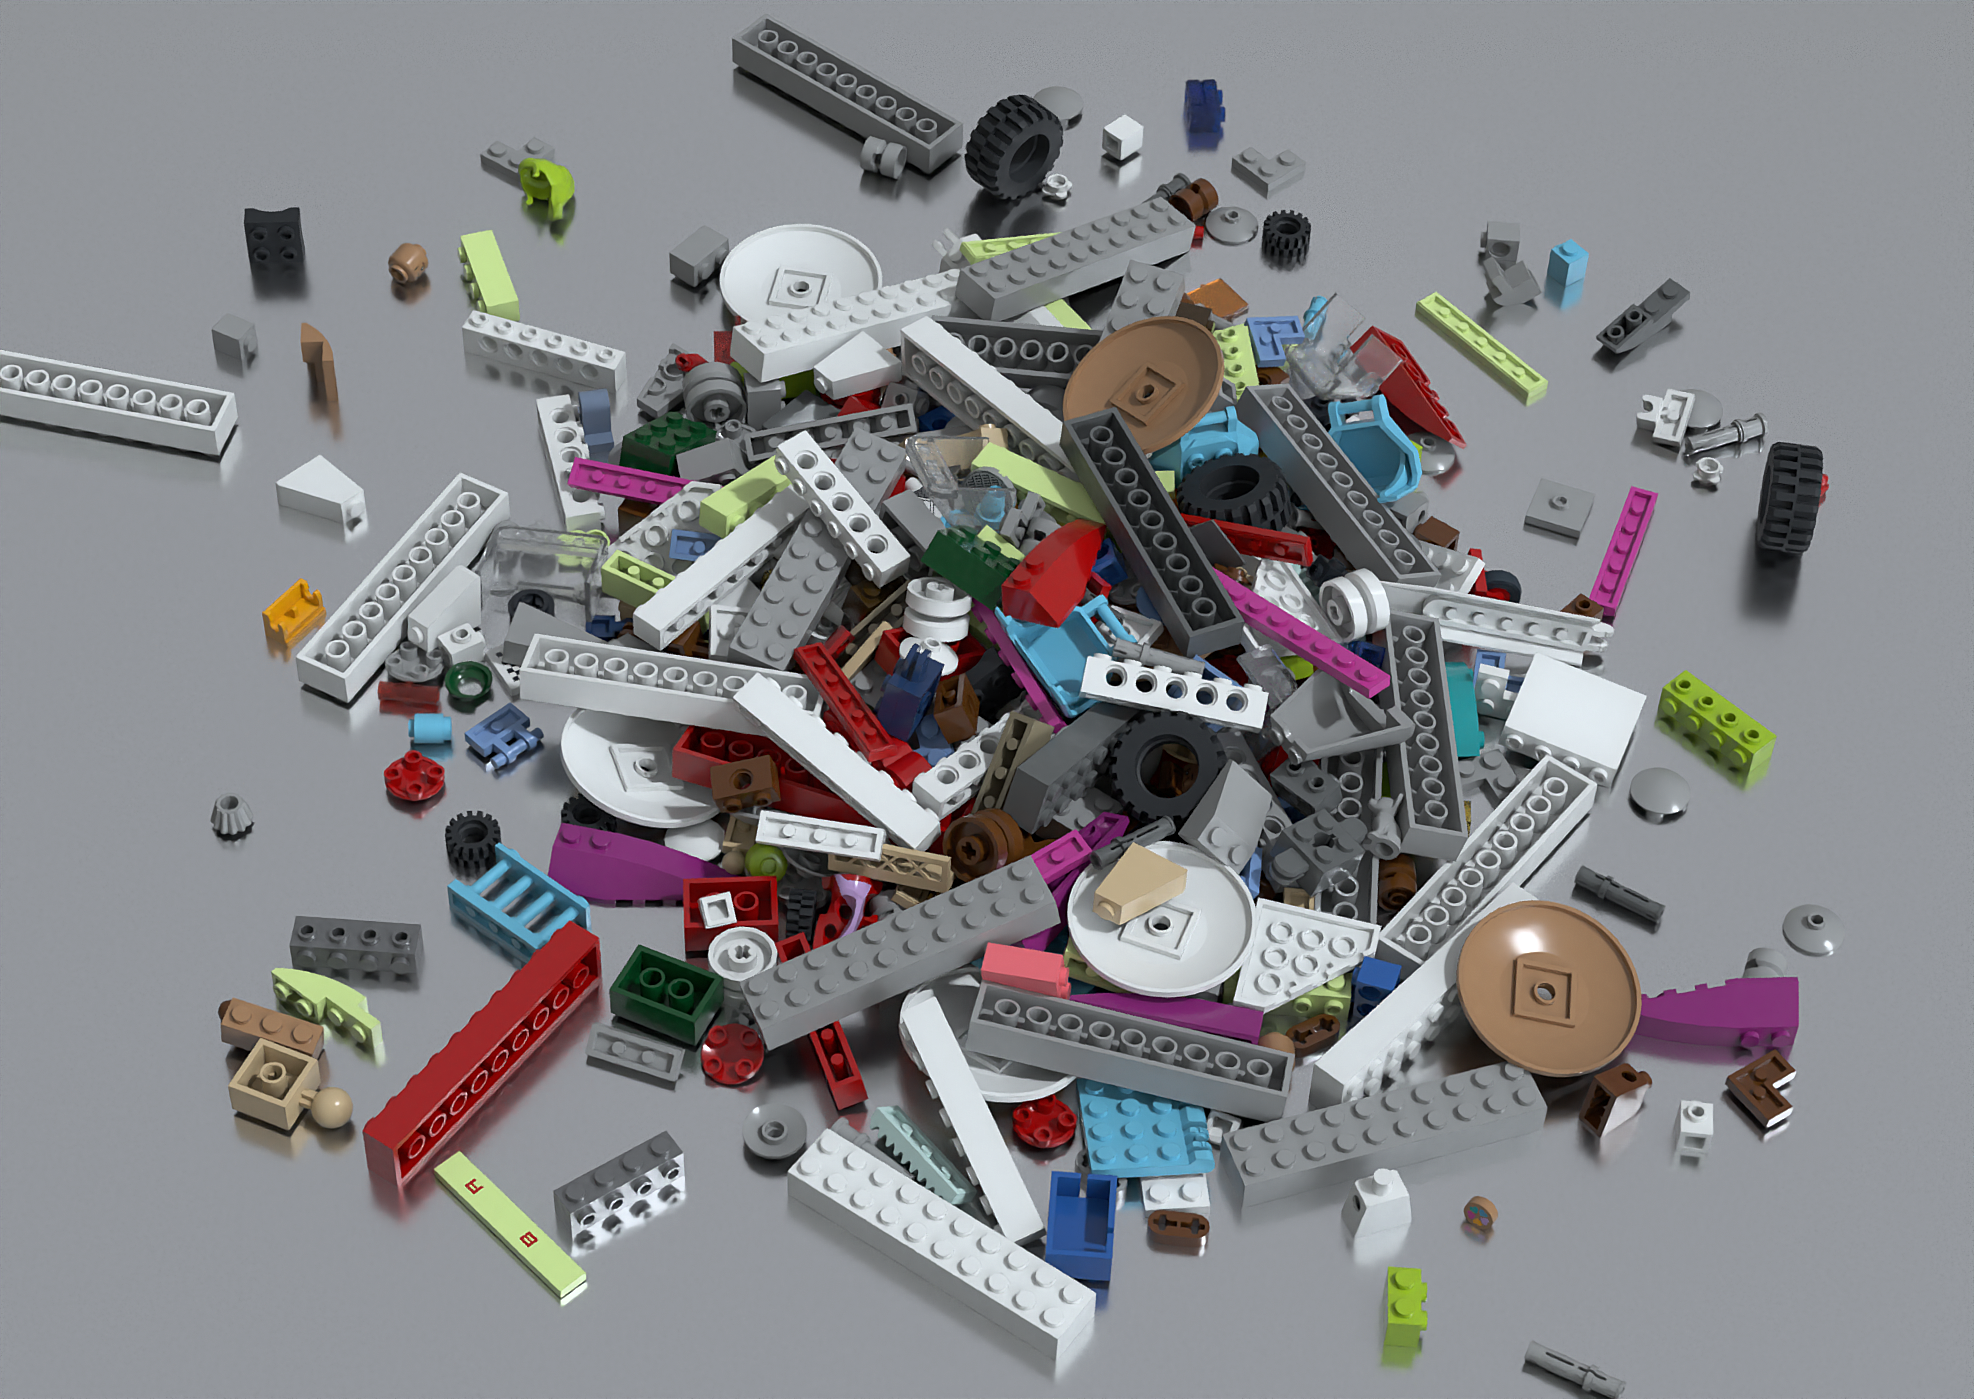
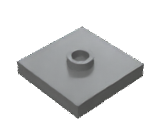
M1541 478L1525 515L1524 522L1579 538L1593 505L1595 494Z

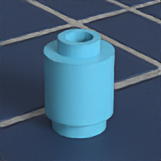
M415 713L414 719H409L408 722L409 737H414L415 743H444V740H451V716H444V713Z

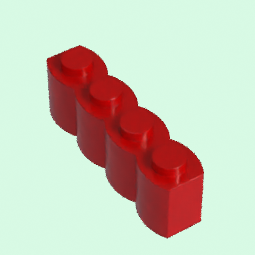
M828 709L825 711L823 722L826 725L825 728L832 734L839 733L849 744L848 747L855 753L860 751L832 710ZM889 734L897 745V755L872 761L871 766L878 772L880 770L885 771L893 779L894 785L901 791L906 789L912 794L914 779L920 773L928 772L932 767L922 755L912 751L908 743Z

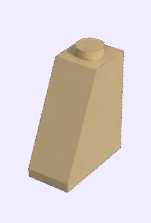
M1133 842L1094 892L1093 912L1105 920L1122 925L1182 894L1186 887L1188 870Z

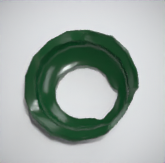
M460 662L448 670L445 677V687L454 698L466 702L474 701L489 691L493 681L492 672L487 666L478 662ZM475 680L480 683L482 691L474 696L461 693L458 687L463 681Z

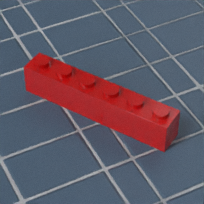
M804 932L775 943L781 964L811 951ZM839 1020L808 1033L838 1110L869 1099Z

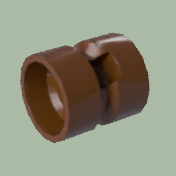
M1203 178L1196 179L1187 185L1186 188L1179 190L1169 198V204L1185 215L1192 223L1201 218L1202 215L1215 209L1219 202L1214 186Z
M1399 854L1391 860L1380 858L1378 867V903L1380 907L1387 911L1400 912L1417 893L1415 862L1412 858L1403 854Z

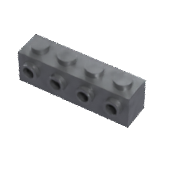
M296 916L289 947L292 965L388 971L399 974L418 973L423 948L421 924Z
M664 1131L554 1190L555 1214L569 1233L574 1236L684 1176V1153L669 1133Z

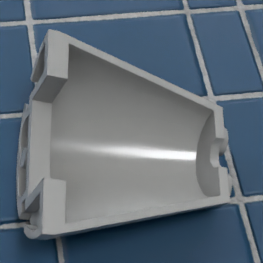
M1318 669L1270 715L1273 728L1269 730V735L1273 743L1277 746L1281 745L1288 754L1290 761L1297 765L1305 761L1402 743L1413 735L1415 723L1397 705L1388 709L1385 715L1371 699L1366 698L1323 670Z

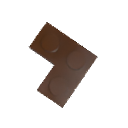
M1774 1049L1727 1076L1725 1085L1768 1128L1789 1116L1792 1112L1793 1106L1776 1088L1794 1079L1796 1070Z

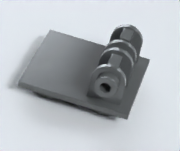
M1213 519L1189 527L1211 566H1214V563L1227 568L1228 566L1237 568L1246 565L1247 562Z

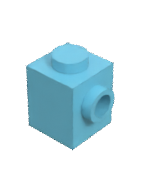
M1572 239L1558 244L1551 249L1547 273L1566 288L1585 277L1589 253Z

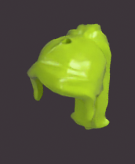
M530 157L523 159L518 166V174L523 192L527 196L526 205H532L533 197L548 201V218L550 221L561 219L564 205L575 192V183L571 173L566 167L546 159Z

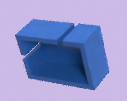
M1052 1171L1045 1262L1071 1278L1110 1281L1117 1176L1088 1174L1086 1198L1079 1197L1081 1173Z

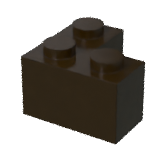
M852 559L845 574V578L852 587L848 591L841 610L856 626L908 580L901 575L878 588L873 580L870 581L865 577L862 567L858 562Z

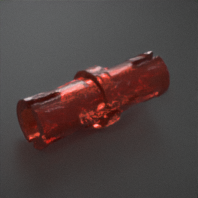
M379 681L377 694L378 700L402 701L406 705H411L412 702L438 705L440 687L414 684L413 681H406V683Z

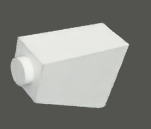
M864 331L813 367L815 387L819 392L826 393L833 400L889 385L890 381L897 383L902 379L901 361Z
M318 455L275 482L278 503L282 506L342 524L359 516L366 510L364 490L321 455Z
M461 564L456 566L408 615V640L423 650L430 652L438 647L437 636L466 623H469L472 628L481 625L480 576Z

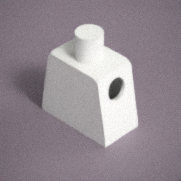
M1381 1168L1376 1170L1373 1176L1357 1180L1352 1184L1341 1214L1353 1238H1361L1410 1223L1412 1220L1410 1196L1396 1170L1389 1171L1388 1169Z

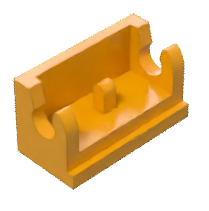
M300 578L262 612L265 635L289 647L326 613L320 591L316 589L312 595L309 592L307 581Z

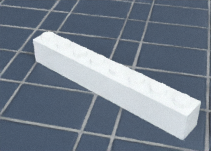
M791 484L783 491L777 492L772 500L762 508H758L744 523L738 524L733 532L724 539L719 540L705 555L699 556L694 564L684 572H680L666 587L659 589L654 597L644 605L638 606L633 613L634 634L658 650L664 649L706 614L711 604H718L774 557L777 547L798 528L809 509V503L803 496H799L794 491Z
M757 672L732 697L735 710L876 828L885 829L888 838L899 847L925 852L941 835L940 819L931 809L926 808L924 810L917 804L916 798L908 790L903 789L901 791L894 785L893 779L885 771L880 770L878 772L871 766V762L867 761L862 752L858 751L855 753L851 750L844 737L839 733L832 734L828 731L820 717L815 714L810 716L803 710L804 707L801 702L792 695L787 697L780 691L781 687L771 677L764 678Z
M936 996L900 1012L903 1023L898 1024L901 1033L906 1042L912 1040L917 1051L913 1052L912 1056L919 1071L926 1069L930 1079L925 1081V1084L932 1099L939 1097L944 1107L938 1110L945 1127L952 1126L957 1135L952 1141L959 1156L966 1155L971 1165L965 1169L973 1186L978 1184L981 1186L984 1193L983 1196L979 1197L987 1216L993 1213L998 1225L993 1227L994 1231L1020 1247L1047 1235L1042 1220Z

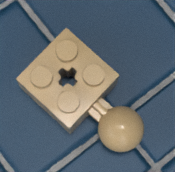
M263 1038L259 1039L228 1085L232 1109L286 1130H290L304 1107L311 1110L313 1118L319 1125L330 1129L339 1128L346 1124L353 1113L352 1099L343 1089L327 1087L319 1092L316 1091L321 1083L317 1059Z

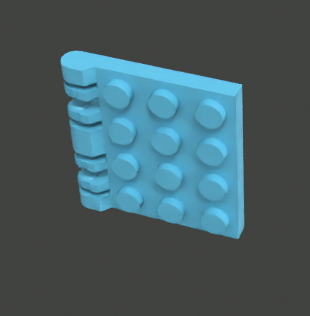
M1086 1078L1076 1079V1091L1090 1174L1114 1175L1117 1178L1208 1173L1215 1168L1211 1144L1206 1142L1209 1141V1133L1203 1107Z

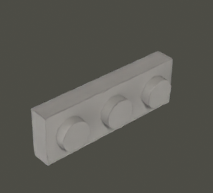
M598 1022L592 1024L585 1050L586 1055L673 1082L678 1079L685 1049Z

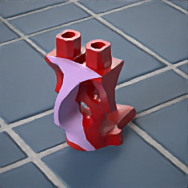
M835 874L831 877H822L824 891L831 892V904L827 914L819 915L814 935L813 950L860 930L862 926L867 927L878 922V915H872L871 917L863 916L867 901L879 895L883 889V882L862 875ZM847 905L852 909L853 913L849 919H843L840 916L839 910L841 906ZM829 925L833 926L836 930L834 938H827L825 936V929Z

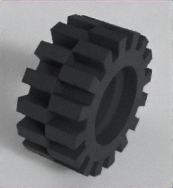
M1281 210L1280 214L1275 211L1272 213V216L1268 215L1263 224L1262 242L1264 248L1267 247V251L1270 253L1275 251L1274 255L1278 257L1282 253L1284 258H1288V254L1296 257L1297 252L1300 255L1303 254L1304 250H1307L1309 247L1311 223H1308L1309 219L1307 217L1302 218L1303 214L1298 213L1294 215L1295 211L1290 210V213Z
M578 793V799L574 796L570 797L569 803L565 802L563 809H561V823L616 833V816L593 804L582 793ZM584 817L600 819L594 824H581L578 822V820Z
M467 811L466 817L460 813L457 815V821L454 818L449 821L450 826L447 825L445 828L447 854L448 857L451 856L452 862L456 863L459 861V866L463 868L468 863L469 869H475L474 864L479 863L480 868L485 867V861L489 864L494 862V857H496L495 845L499 842L502 844L500 826H498L496 819L492 820V815L487 813L483 817V811H477V815H473L472 811ZM474 835L485 838L481 842L474 844L462 841L466 837Z
M791 888L787 907L785 938L804 932L809 946H812L816 922L817 890Z

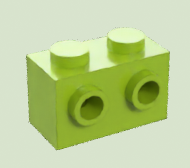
M1390 1266L1387 1268L1384 1285V1345L1417 1347L1420 1331H1426L1427 1311L1421 1309V1302L1426 1303L1427 1282H1421V1269Z

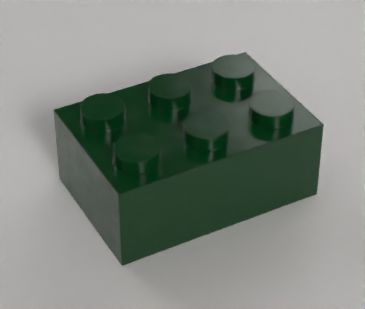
M668 412L623 436L619 466L680 478L676 455L715 442L717 431L708 428L704 423L688 420L680 413Z
M962 524L937 530L920 561L990 610H995L997 606L999 609L1003 608L1001 585L1021 561L1012 557L1008 558L1002 554L1001 548L990 541L985 542L977 536V531L968 525Z
M638 944L609 989L610 1010L615 1015L696 1046L724 1001V978L713 972Z

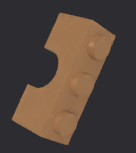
M233 997L221 1022V1042L252 1051L259 1039L263 1038L318 1060L324 1046V1027Z

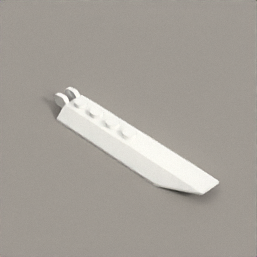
M1380 581L1389 602V609L1439 618L1442 641L1534 658L1537 652L1565 664L1581 667L1583 652L1585 650L1598 651L1599 653L1605 652L1608 643L1602 638H1611L1615 630L1611 625L1602 623L1597 618L1434 587Z

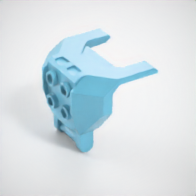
M1382 394L1375 395L1372 399L1341 403L1340 401L1330 402L1328 413L1331 429L1328 433L1377 495H1380L1377 498L1378 502L1397 501L1415 491L1422 475L1418 450L1393 419L1389 417L1385 396ZM1373 410V419L1346 423L1344 414ZM1305 504L1297 507L1300 510L1310 511Z
M1228 406L1224 407L1222 411L1207 413L1184 436L1172 444L1152 452V456L1148 458V461L1154 471H1174L1175 488L1178 489L1186 474H1191L1193 468L1198 465H1204L1205 461L1210 459L1216 460L1223 455L1235 456V453L1258 455L1259 440L1254 431L1237 419L1235 407Z
M1103 594L1095 597L1082 607L1076 606L1058 629L1015 619L1010 615L1005 617L997 606L995 608V615L1000 626L1050 698L1068 718L1082 716L1095 704L1102 702L1079 697L1087 656L1093 657L1094 653H1101L1111 656V661L1117 662L1119 657L1112 656L1114 645L1112 647L1109 646L1090 618L1098 613L1116 638L1119 637L1120 639L1138 644L1135 637L1126 632L1107 606L1109 602ZM1113 672L1106 675V681L1108 684L1111 680Z

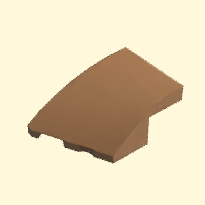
M301 323L300 343L303 362L315 363L317 382H325L327 401H339L331 346L316 328L308 323Z

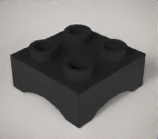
M290 207L274 212L245 208L244 229L249 263L304 262L305 246L299 207Z
M993 646L984 652L982 658L973 668L965 672L980 701L978 716L985 720L994 716L1000 708L1019 697L1026 690L1025 687L1021 689L1011 675L1015 670L1011 665L1009 667L1006 666L1000 658L998 650Z

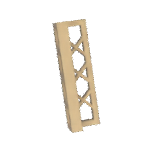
M883 844L880 862L828 854L829 870L862 875L877 880L941 893L949 891L956 879V875L950 870L951 857L889 844Z

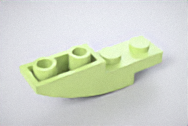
M275 968L271 971L273 991L276 996L283 1001L288 1000L296 1006L303 1016H310L318 1023L329 1017L335 1025H342L349 1030L357 1041L365 1042L372 1048L377 1047L383 1041L380 1021L369 1014L367 998L356 990L336 980L307 971Z

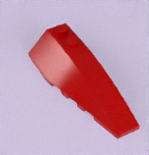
M1372 325L1350 347V350L1355 355L1354 362L1369 375L1367 377L1368 382L1374 388L1379 389L1408 418L1427 431L1464 449L1467 444L1456 425L1447 418L1449 413L1446 408L1437 402L1440 399L1437 392L1428 387L1431 384L1429 378L1404 343Z
M1080 518L1065 524L1044 538L1027 554L1001 585L1003 615H1010L1015 619L1058 629L1085 596L1086 584L1090 581L1091 570L1096 564L1097 552L1103 544L1107 525Z

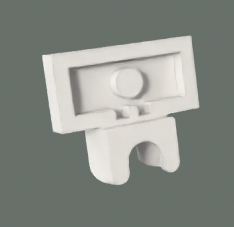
M1667 389L1664 401L1661 397L1643 395V407L1646 411L1650 412L1637 413V426L1654 431L1653 442L1680 447L1695 402V394Z

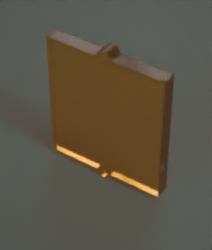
M1221 278L1206 285L1201 284L1200 288L1187 293L1195 304H1204L1206 308L1212 309L1213 314L1225 320L1228 318L1233 319L1234 315L1249 309V304Z

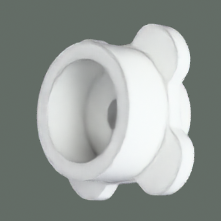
M1053 174L1048 177L1047 185L1042 188V192L1053 198L1064 199L1067 197V191L1072 189V183L1064 175Z
M1706 457L1696 462L1697 470L1693 472L1695 480H1701L1702 482L1714 485L1720 482L1719 474L1723 472V466L1718 460Z

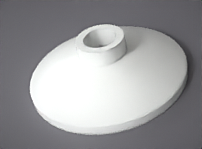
M913 636L903 640L900 644L899 655L903 659L906 658L914 643L921 645L920 653H923L926 648L931 650L930 658L945 664L941 676L953 673L958 666V657L954 650L936 638L928 637L921 639Z

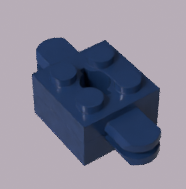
M917 643L913 644L905 659L899 658L894 667L893 676L888 674L884 679L880 691L884 692V695L879 698L873 712L877 714L876 718L888 734L906 743L930 710L945 665L930 658L932 651L927 648L923 653H920L921 645Z

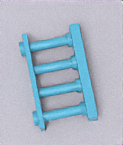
M500 842L495 845L497 864L471 886L464 885L455 879L447 886L449 906L528 962L537 949H542L550 940L552 934L557 929H561L569 920L573 921L575 919L586 928L591 925L590 905L582 896H576L521 858L517 851L511 848L508 849ZM506 872L518 880L493 902H488L480 896L484 890ZM528 888L540 895L535 902L516 918L502 912L504 908ZM551 903L563 911L560 916L539 934L532 933L525 928L530 921Z

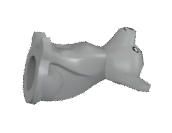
M1402 793L1395 800L1383 797L1379 800L1370 798L1368 801V808L1373 812L1375 819L1372 822V831L1367 834L1369 839L1363 842V848L1370 850L1375 856L1385 860L1396 858L1401 851V832L1394 817L1403 799L1404 794Z

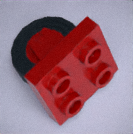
M1469 549L1467 555L1477 557L1483 561L1481 549ZM1483 568L1468 594L1519 603L1522 590L1517 577L1512 573L1503 570L1485 571Z

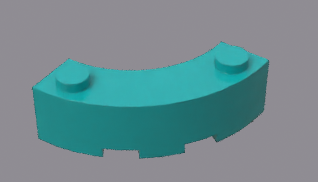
M1445 662L1457 756H1480V749H1484L1485 739L1484 732L1479 731L1477 704L1473 686V670L1468 668L1464 662Z

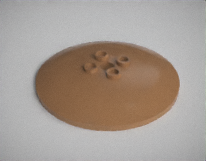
M1153 317L1129 324L1099 342L1075 368L1064 393V421L1116 407L1144 454L1162 449L1184 436L1197 425L1216 400L1222 386L1225 370L1224 357L1220 345L1207 328L1200 323L1183 317ZM1147 393H1153L1151 396L1144 398Z
M1543 900L1520 901L1505 905L1489 913L1473 928L1460 951L1456 970V983L1460 1003L1469 1023L1488 1047L1508 1062L1520 1068L1553 1077H1571L1587 1074L1602 1068L1614 1060L1628 1045L1636 1031L1641 1014L1642 1000L1640 982L1632 960L1618 939L1606 927L1578 909ZM1544 988L1548 990L1552 999H1542L1537 989Z

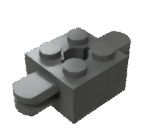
M1322 809L1281 831L1270 853L1274 858L1269 868L1270 875L1275 881L1283 885L1296 881L1312 897L1354 874L1365 853L1361 845L1368 833L1367 827L1361 820L1355 817L1346 818L1338 823L1325 809Z

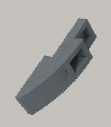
M1669 278L1640 305L1632 304L1602 330L1596 336V339L1616 354L1642 344L1672 321V314L1690 299V291Z

